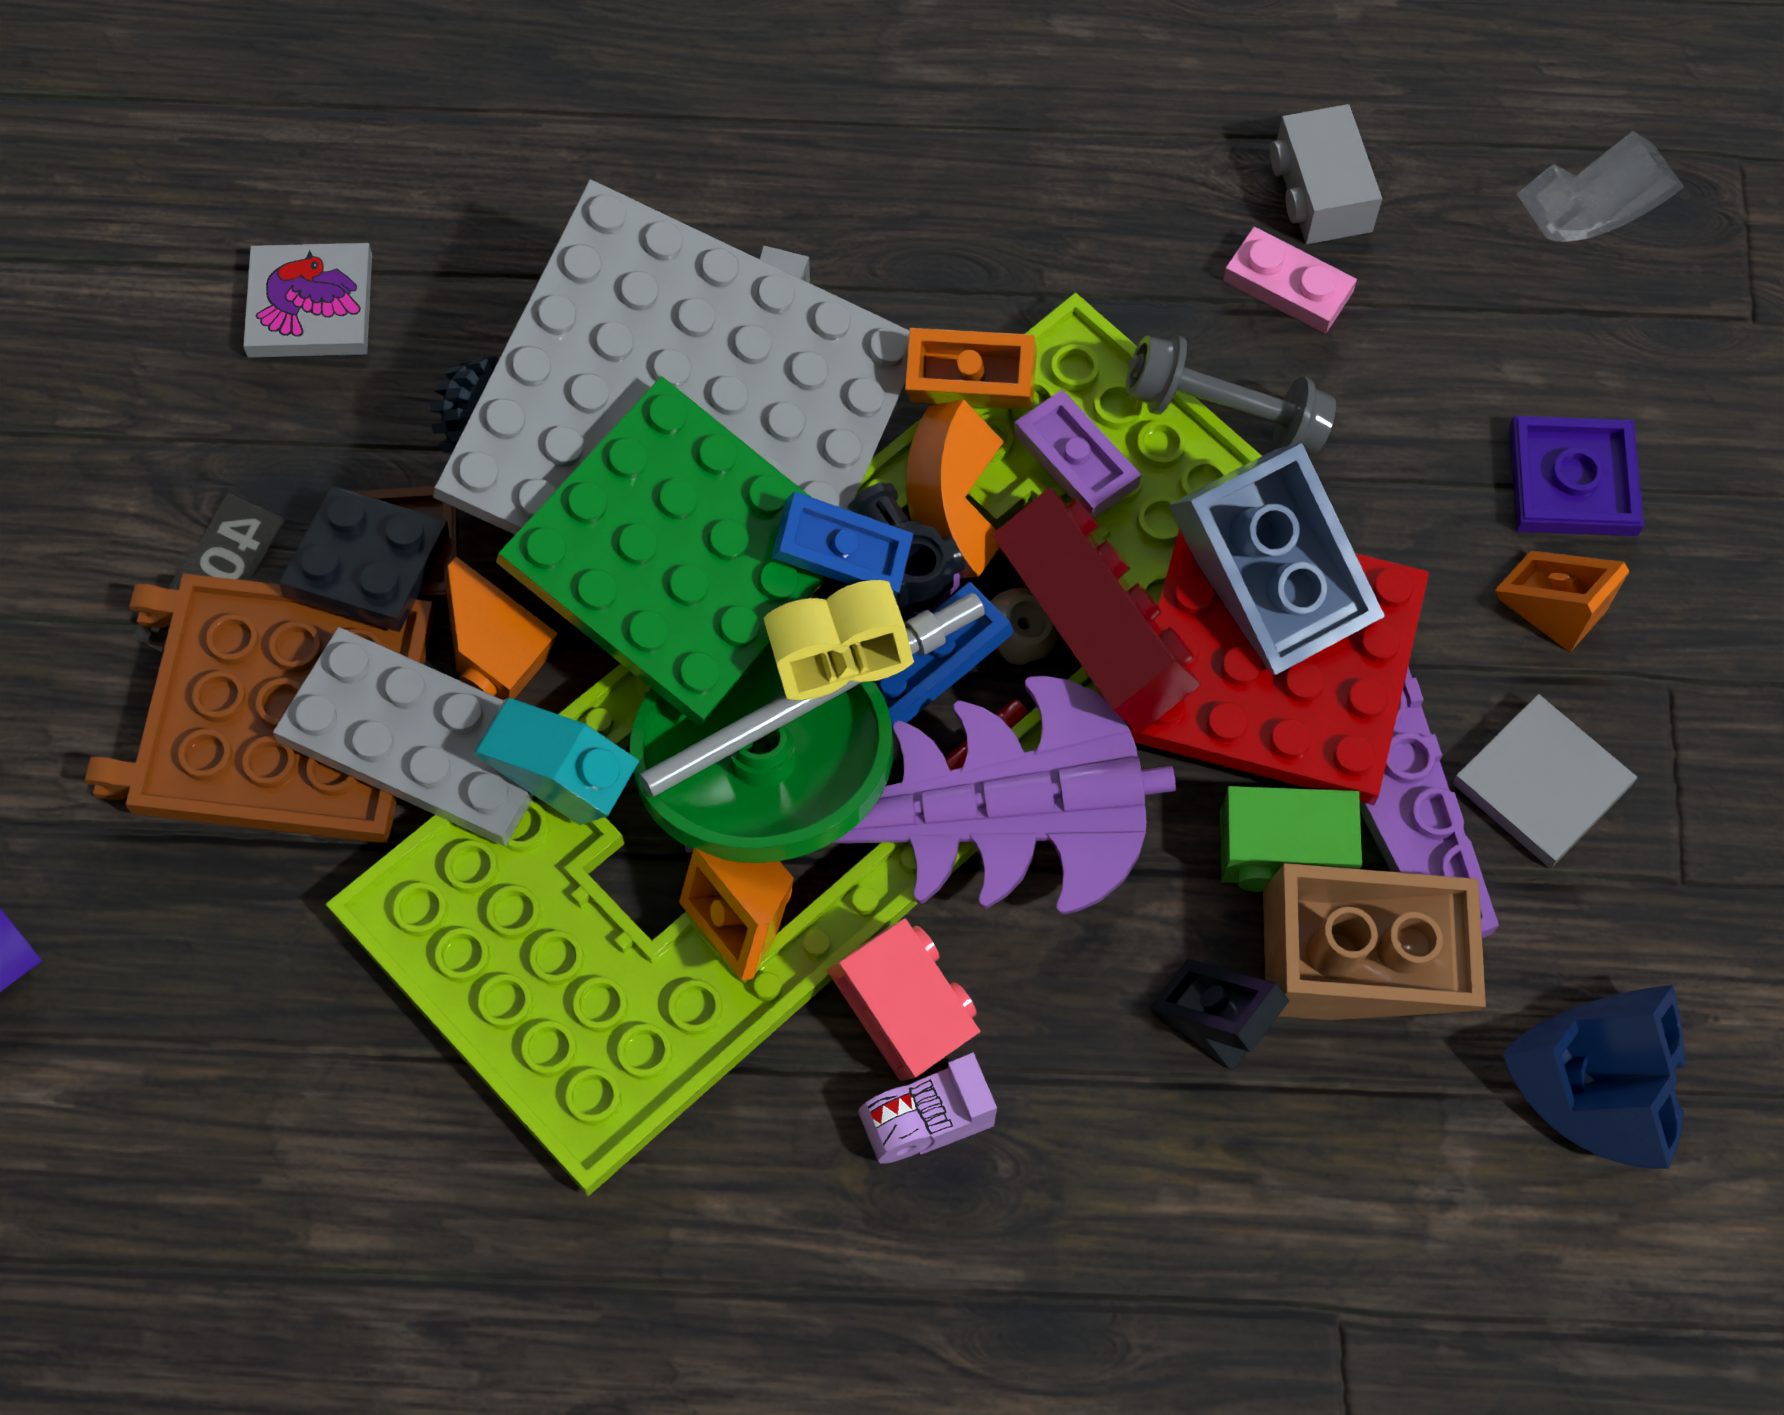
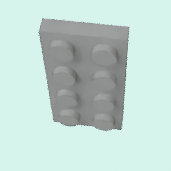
M340 627L337 628L273 731L278 743L503 846L507 845L535 796L472 754L504 700Z

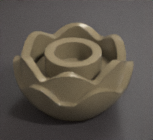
M1011 588L999 593L990 601L1011 622L1014 631L1013 635L994 650L998 656L1005 658L1011 664L1024 665L1044 659L1051 653L1058 641L1059 632L1029 588ZM1018 621H1026L1027 629L1020 628Z

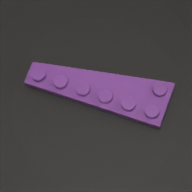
M1408 667L1380 794L1375 805L1360 802V812L1391 872L1479 879L1482 938L1492 935L1499 924L1472 843L1465 835L1463 828L1464 819L1455 792L1449 790L1440 763L1442 753L1436 735H1431L1421 706L1424 699L1417 678H1412Z

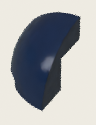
M1673 985L1620 993L1572 1008L1528 1030L1511 1043L1502 1053L1508 1070L1525 1099L1551 1127L1565 1138L1583 1149L1614 1162L1642 1168L1669 1169L1678 1148L1684 1121V1109L1679 1106L1674 1089L1677 1081L1675 1069L1683 1068L1686 1063L1682 1024Z

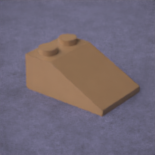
M1284 863L1263 889L1265 980L1277 983L1289 999L1288 1004L1278 1017L1344 1020L1482 1011L1486 1007L1479 879Z

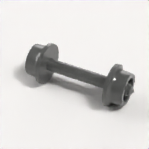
M1150 335L1144 336L1137 346L1133 357L1127 361L1129 369L1126 378V394L1146 403L1149 413L1161 415L1167 409L1175 392L1178 391L1274 422V450L1302 443L1307 454L1315 455L1321 450L1333 429L1332 425L1336 412L1334 396L1316 389L1313 380L1305 376L1299 377L1293 382L1283 400L1184 368L1187 355V341L1185 337L1180 335H1172L1169 340Z

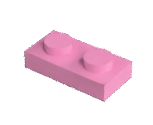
M1253 227L1227 265L1223 281L1326 334L1354 292L1357 279Z

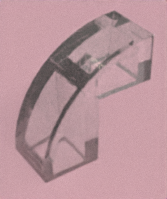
M1632 131L1577 176L1553 164L1518 192L1517 196L1547 239L1571 242L1595 237L1619 228L1659 206L1683 189L1684 186L1656 146Z

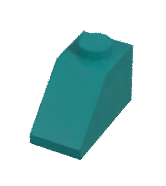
M511 698L503 701L472 753L578 825H583L609 815L640 761L584 723Z

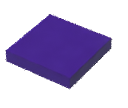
M1513 416L1509 425L1516 532L1639 536L1644 527L1634 420Z

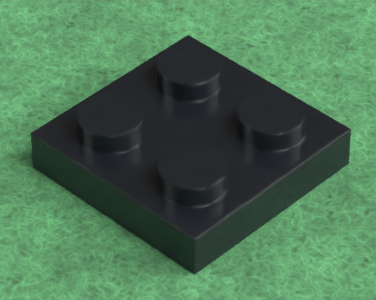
M332 486L279 581L282 596L400 632L450 535L448 522L438 517Z

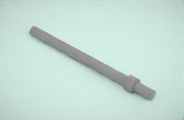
M970 593L934 614L926 610L904 622L912 655L917 653L919 656H924L946 643L945 636L984 616L985 610L978 596ZM850 681L831 694L810 700H789L785 694L639 774L640 781L647 794L653 798L862 682Z

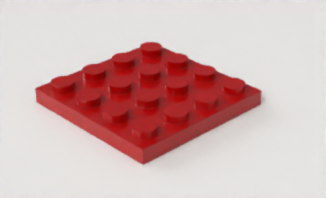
M1179 529L1158 604L1162 613L1154 620L1163 632L1171 627L1189 647L1194 658L1186 665L1201 685L1141 733L1126 723L1131 730L1134 742L1309 789L1359 791L1360 802L1375 805L1380 794L1429 572L1355 553L1385 617L1277 675H1271L1197 565Z

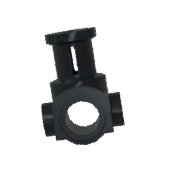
M877 483L869 486L848 504L846 510L914 533L905 571L911 568H923L930 572L925 576L913 577L904 571L900 592L894 596L900 613L903 614L907 611L922 612L933 608L940 602L944 592L953 588L954 574L965 569L964 559L958 546L950 536L941 538L935 528L923 525L922 522L917 520L909 521L897 503L899 495L893 484Z

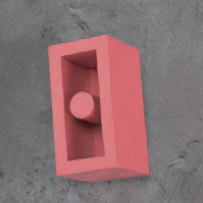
M906 918L889 926L826 969L899 1081L916 1078L981 1032L972 1019L977 1015L972 1000L958 983H948L935 963L939 959V953L933 941L921 927L915 926L912 928Z

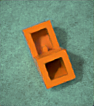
M964 399L928 407L915 431L910 446L906 472V495L911 521L917 520L922 522L923 525L935 528L941 538L950 536L953 539L965 563V569L958 572L960 579L979 577L1000 547L992 536L997 530L965 497L1004 442Z

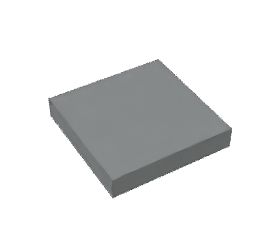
M1538 694L1456 775L1452 784L1551 869L1619 800L1638 777Z

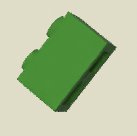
M1228 786L1220 808L1221 883H1238L1241 889L1261 892L1284 863L1360 869L1362 866L1359 791Z

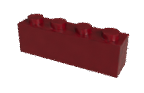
M1049 487L995 531L992 536L1112 710L1136 731L1141 733L1201 685L1186 665L1194 658V655L1171 627L1167 628L1164 632L1160 629L1154 619L1162 613L1161 609L1139 583L1130 587L1123 575L1131 568L1107 539L1099 544L1092 535L1100 525L1088 509L1077 498L1067 504Z

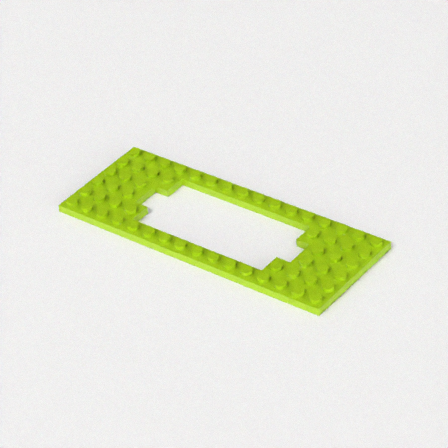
M1075 292L1025 333L1034 335L1037 346L1033 409L1063 389L1141 474L1140 484L1137 489L1095 517L1100 527L1092 535L1099 544L1107 539L1116 548L1131 568L1123 575L1130 587L1139 583L1158 605L1179 526L1168 505L1262 457V455L1194 396L1176 391L1169 406L1161 415L1149 413L1146 403L1128 396L1125 391L1129 369L1127 361L1133 357L1137 346ZM971 406L1004 441L965 497L996 530L1049 487L1067 504L1073 501L1013 434L1014 422L1031 410ZM920 420L872 458L856 496L869 486L877 483H891L899 495L897 499L898 505L906 516L909 514L906 495L907 461L910 446ZM826 577L825 580L819 585V587H818L817 589H819L823 584H825V583H826L829 579H831V578ZM619 664L558 715L588 725L624 750L630 745L632 726L637 711L651 688L625 666ZM1083 667L1068 679L1098 692L1103 697ZM1037 707L1011 729L1016 735L1024 753L1037 750L1041 741L1042 724ZM536 796L532 799L506 846L434 815L326 903V906L332 916L587 1196H590L833 980L827 972V968L889 926L897 923L918 904L914 899L917 863L910 842L880 843L778 932L754 978L742 981L687 911L651 941L588 875L624 845L622 834L606 817L578 825ZM972 841L959 842L957 858L951 874L978 851Z

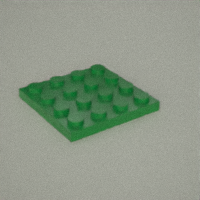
M663 376L651 386L498 553L496 563L699 727L769 646L770 640L763 618L772 610L786 603L808 599L826 578V576L771 558L786 499L794 491L807 496L810 495Z

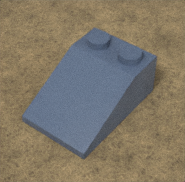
M1302 443L1275 449L1168 505L1197 565L1271 675H1277L1385 617Z

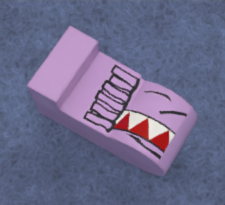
M973 1052L949 1062L948 1068L907 1086L894 1088L875 1096L863 1104L858 1113L878 1162L886 1164L917 1153L922 1155L994 1127L997 1106Z

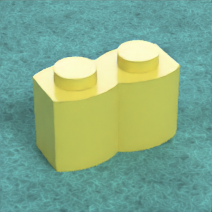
M869 580L854 583L838 590L826 600L809 598L792 601L772 610L763 618L786 698L789 700H810L823 697L839 690L850 681L869 682L885 679L905 670L914 663L906 628L889 581Z

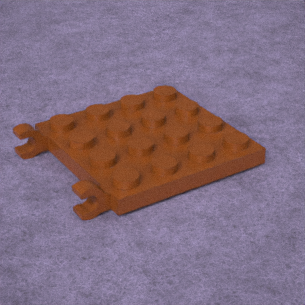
M185 573L182 575L179 590L166 589L149 584H136L129 608L132 611L139 612L137 618L138 625L150 628H165L169 625L170 627L136 763L107 757H90L85 782L86 784L95 785L94 797L108 800L127 798L125 805L130 813L134 815L388 844L397 802L396 796L278 743L273 731L338 627L425 665L435 615L432 601L416 600L401 631L397 632L282 596L279 584Z

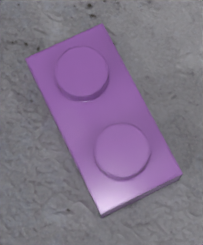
M1063 389L1014 422L1013 434L1064 491L1073 500L1075 498L1079 499L1094 518L1139 487L1141 474Z

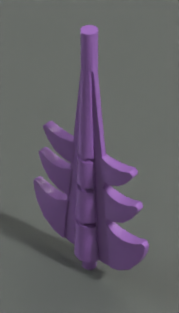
M1048 676L1029 677L1025 681V688L1036 704L1042 724V736L1037 750L1024 753L1016 735L1001 718L983 707L964 701H957L953 707L954 714L962 724L967 737L968 752L963 768L949 770L943 754L932 739L919 729L903 721H897L893 725V731L900 744L904 759L903 781L885 786L883 793L867 816L851 831L833 843L910 842L917 863L914 899L917 903L922 904L937 893L951 875L957 858L959 842L972 841L983 861L985 871L984 884L979 896V904L982 908L986 909L1007 897L1023 880L1032 861L1036 841L1049 840L1060 857L1063 872L1062 892L1058 899L1056 910L1059 914L1065 915L1081 911L1102 901L1125 881L1140 856L1146 834L1145 795L1176 791L1173 766L1141 770L1131 730L1098 692L1067 679ZM685 846L686 853L693 852V849Z

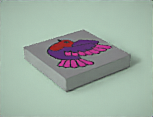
M369 243L251 246L243 345L247 357L367 354L372 252Z

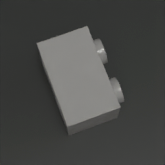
M1346 104L1282 116L1277 141H1273L1270 144L1271 165L1276 176L1283 175L1287 187L1285 199L1288 217L1291 223H1299L1305 243L1311 244L1373 232L1382 196L1350 105Z

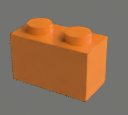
M910 328L905 390L912 403L942 404L964 399L970 406L1033 410L1037 358L1035 337L1029 334Z

